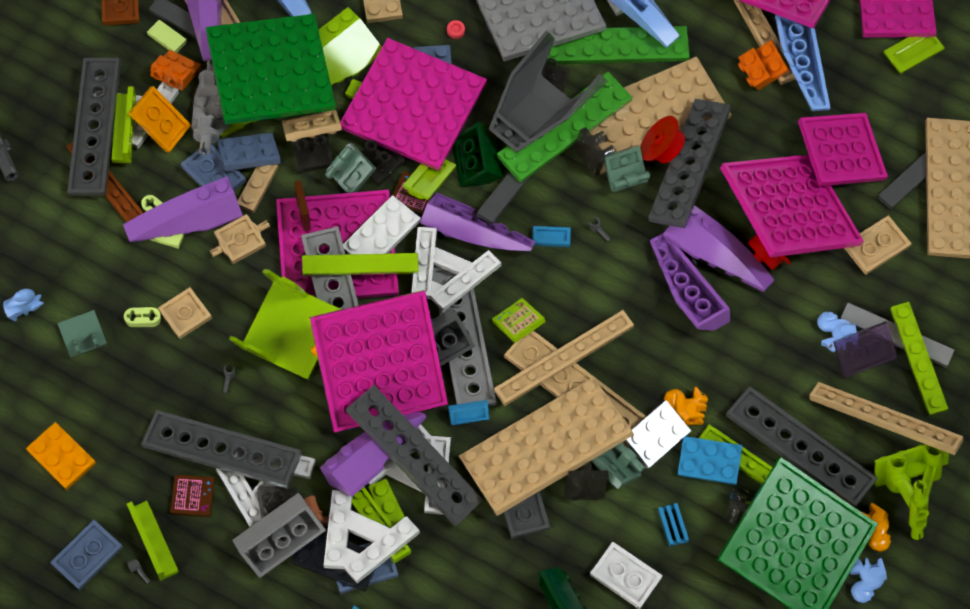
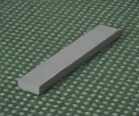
M847 303L840 319H845L855 324L857 329L904 349L895 323ZM922 336L931 362L947 368L954 349Z

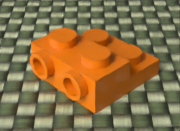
M772 40L756 50L752 48L738 57L740 60L738 63L739 68L743 73L746 71L748 74L747 82L758 91L789 72L787 65Z
M169 50L164 56L160 55L151 65L150 76L183 91L201 70V64Z

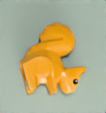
M697 387L694 388L693 398L686 399L684 393L679 389L669 390L665 394L664 400L672 408H675L676 413L687 426L702 425L704 423L702 418H705V415L700 412L706 411L708 397L699 391Z
M871 503L869 506L870 512L868 515H865L878 523L868 544L873 550L882 552L887 550L891 544L890 535L887 534L889 515L885 510Z

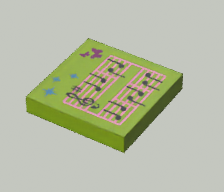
M523 298L492 318L493 323L514 343L546 322L545 318Z

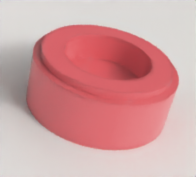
M458 20L451 21L447 25L448 36L452 39L462 38L465 34L464 24Z

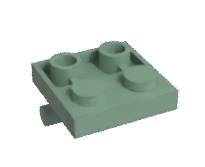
M348 143L326 170L325 176L329 179L333 177L347 193H354L362 187L376 168L353 143Z
M636 145L603 156L612 192L648 182L647 179L650 178V174L648 171H645L640 146Z
M623 443L591 460L596 468L617 489L638 480L642 475L641 472L645 469L637 459V455L630 448H626Z

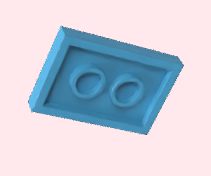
M684 436L678 476L737 485L742 445Z

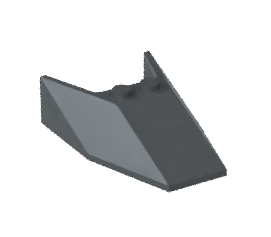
M547 30L510 74L489 127L490 131L517 153L567 121L608 82L599 73L584 92L575 98H569L546 80L542 72L555 40Z

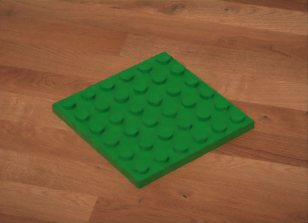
M315 14L206 27V35L225 125L336 110Z
M779 457L717 560L789 609H829L878 523Z

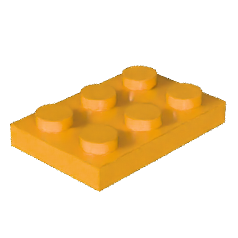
M154 86L145 92L128 113L165 152H170L191 126Z
M56 422L26 448L66 490L96 464L95 460Z

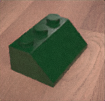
M480 122L462 131L454 143L460 187L487 185L502 177L500 160L497 158L496 136L489 130V125Z
M560 567L539 572L538 585L552 609H587L585 606H581L577 590L571 588L569 584L571 580L566 571L563 572Z

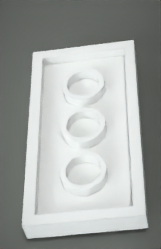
M392 195L343 244L345 253L388 254L421 221V218Z

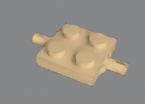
M246 214L214 231V235L219 241V246L210 250V253L215 257L224 252L232 264H235L266 247L260 232L269 228L270 225L267 220L256 225Z

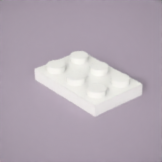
M664 401L632 429L634 436L625 440V442L643 465L649 468L691 430L670 404Z
M614 542L611 543L590 572L591 577L638 609H641L663 577V575Z

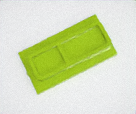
M936 36L908 37L884 50L883 53L897 71L902 74L943 51L945 47Z
M445 160L440 171L421 163L403 184L402 188L408 190L409 194L418 199L429 200L453 172L456 164Z

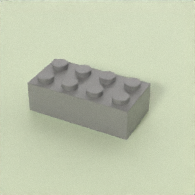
M298 492L232 541L242 557L258 577L261 578L326 530Z

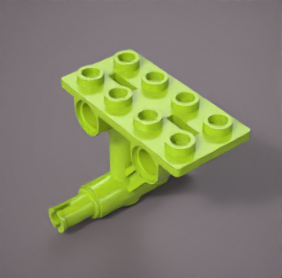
M926 444L875 460L874 475L878 479L874 485L876 487L886 485L891 492L902 495L910 509L909 525L911 526V537L915 540H919V534L920 539L924 536L923 530L927 526L929 495L933 481L941 478L942 466L947 465L949 460V453ZM924 475L923 479L918 481L919 484L917 481L914 483L913 488L910 478Z

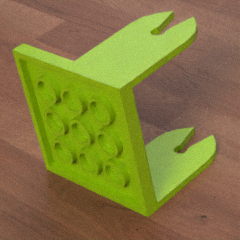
M263 269L262 273L273 281V284L244 342L233 336H230L229 340L243 350L310 381L319 361L318 357L311 353V348L315 345L309 317L341 309L309 295L293 281L283 276L281 278L271 270Z

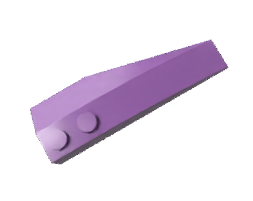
M224 177L164 202L123 224L129 241L137 242L161 236L170 237L181 233L190 234L195 231H209L237 220L243 215L228 177Z

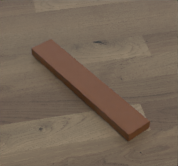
M73 142L67 145V149L71 154ZM90 156L87 158L86 163H92L95 157ZM109 170L105 197L127 223L143 214V211ZM92 173L88 174L90 178L93 177Z

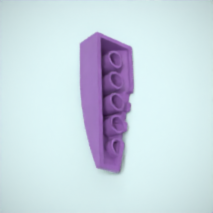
M186 0L203 61L211 60L206 27L222 25V0Z
M438 192L427 203L420 222L425 227L437 228V231L442 232L446 237H454L490 248L531 251L536 243L517 231H508L507 226L502 223L490 225L476 216L475 208Z
M695 205L685 229L669 226L663 234L664 237L697 260L701 258L709 262L708 265L713 268L718 266L726 270V274L738 276L742 282L762 292L774 282L773 277L747 247L720 223Z
M664 233L651 239L650 244L677 305L695 327L700 330L715 331L729 323L730 308L680 248L664 237Z
M422 412L404 415L416 429L426 418V415ZM383 422L384 429L391 430V425ZM364 432L343 446L320 469L330 486L352 497L385 468L383 464L386 460H391V458ZM396 437L400 445L405 444V440L402 437Z

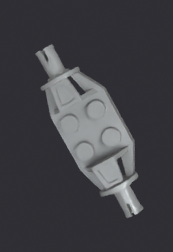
M211 60L207 61V70H203L199 74L200 82L193 105V137L196 141L200 142L199 153L202 155H206V150L207 155L211 153V144L217 142L220 135L230 126V124H224Z

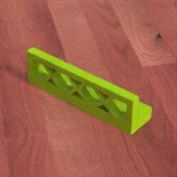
M128 86L127 94L117 93L112 163H131L135 120L128 113L136 105L137 97L133 86Z
M148 501L136 506L133 505V502L127 503L160 581L179 573Z

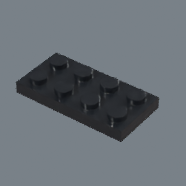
M325 532L294 553L291 560L293 565L366 592L375 570L357 584L345 569L324 568L327 533ZM349 541L347 543L348 549L359 554L366 549Z

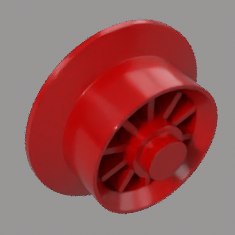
M674 116L661 118L648 130L640 146L643 160L653 161L656 159L658 162L665 164L672 161L679 154L685 142V135L678 130L679 123Z
M757 234L747 242L756 252L753 256L760 263L764 261L772 271L782 262L791 265L786 256L770 257Z

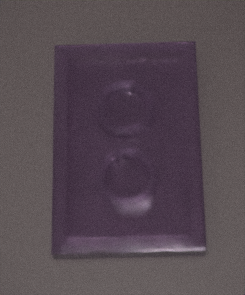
M887 322L879 323L833 341L844 378L897 358Z

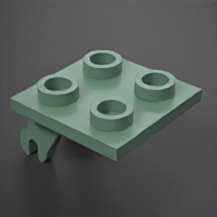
M94 310L57 323L70 358L107 344Z

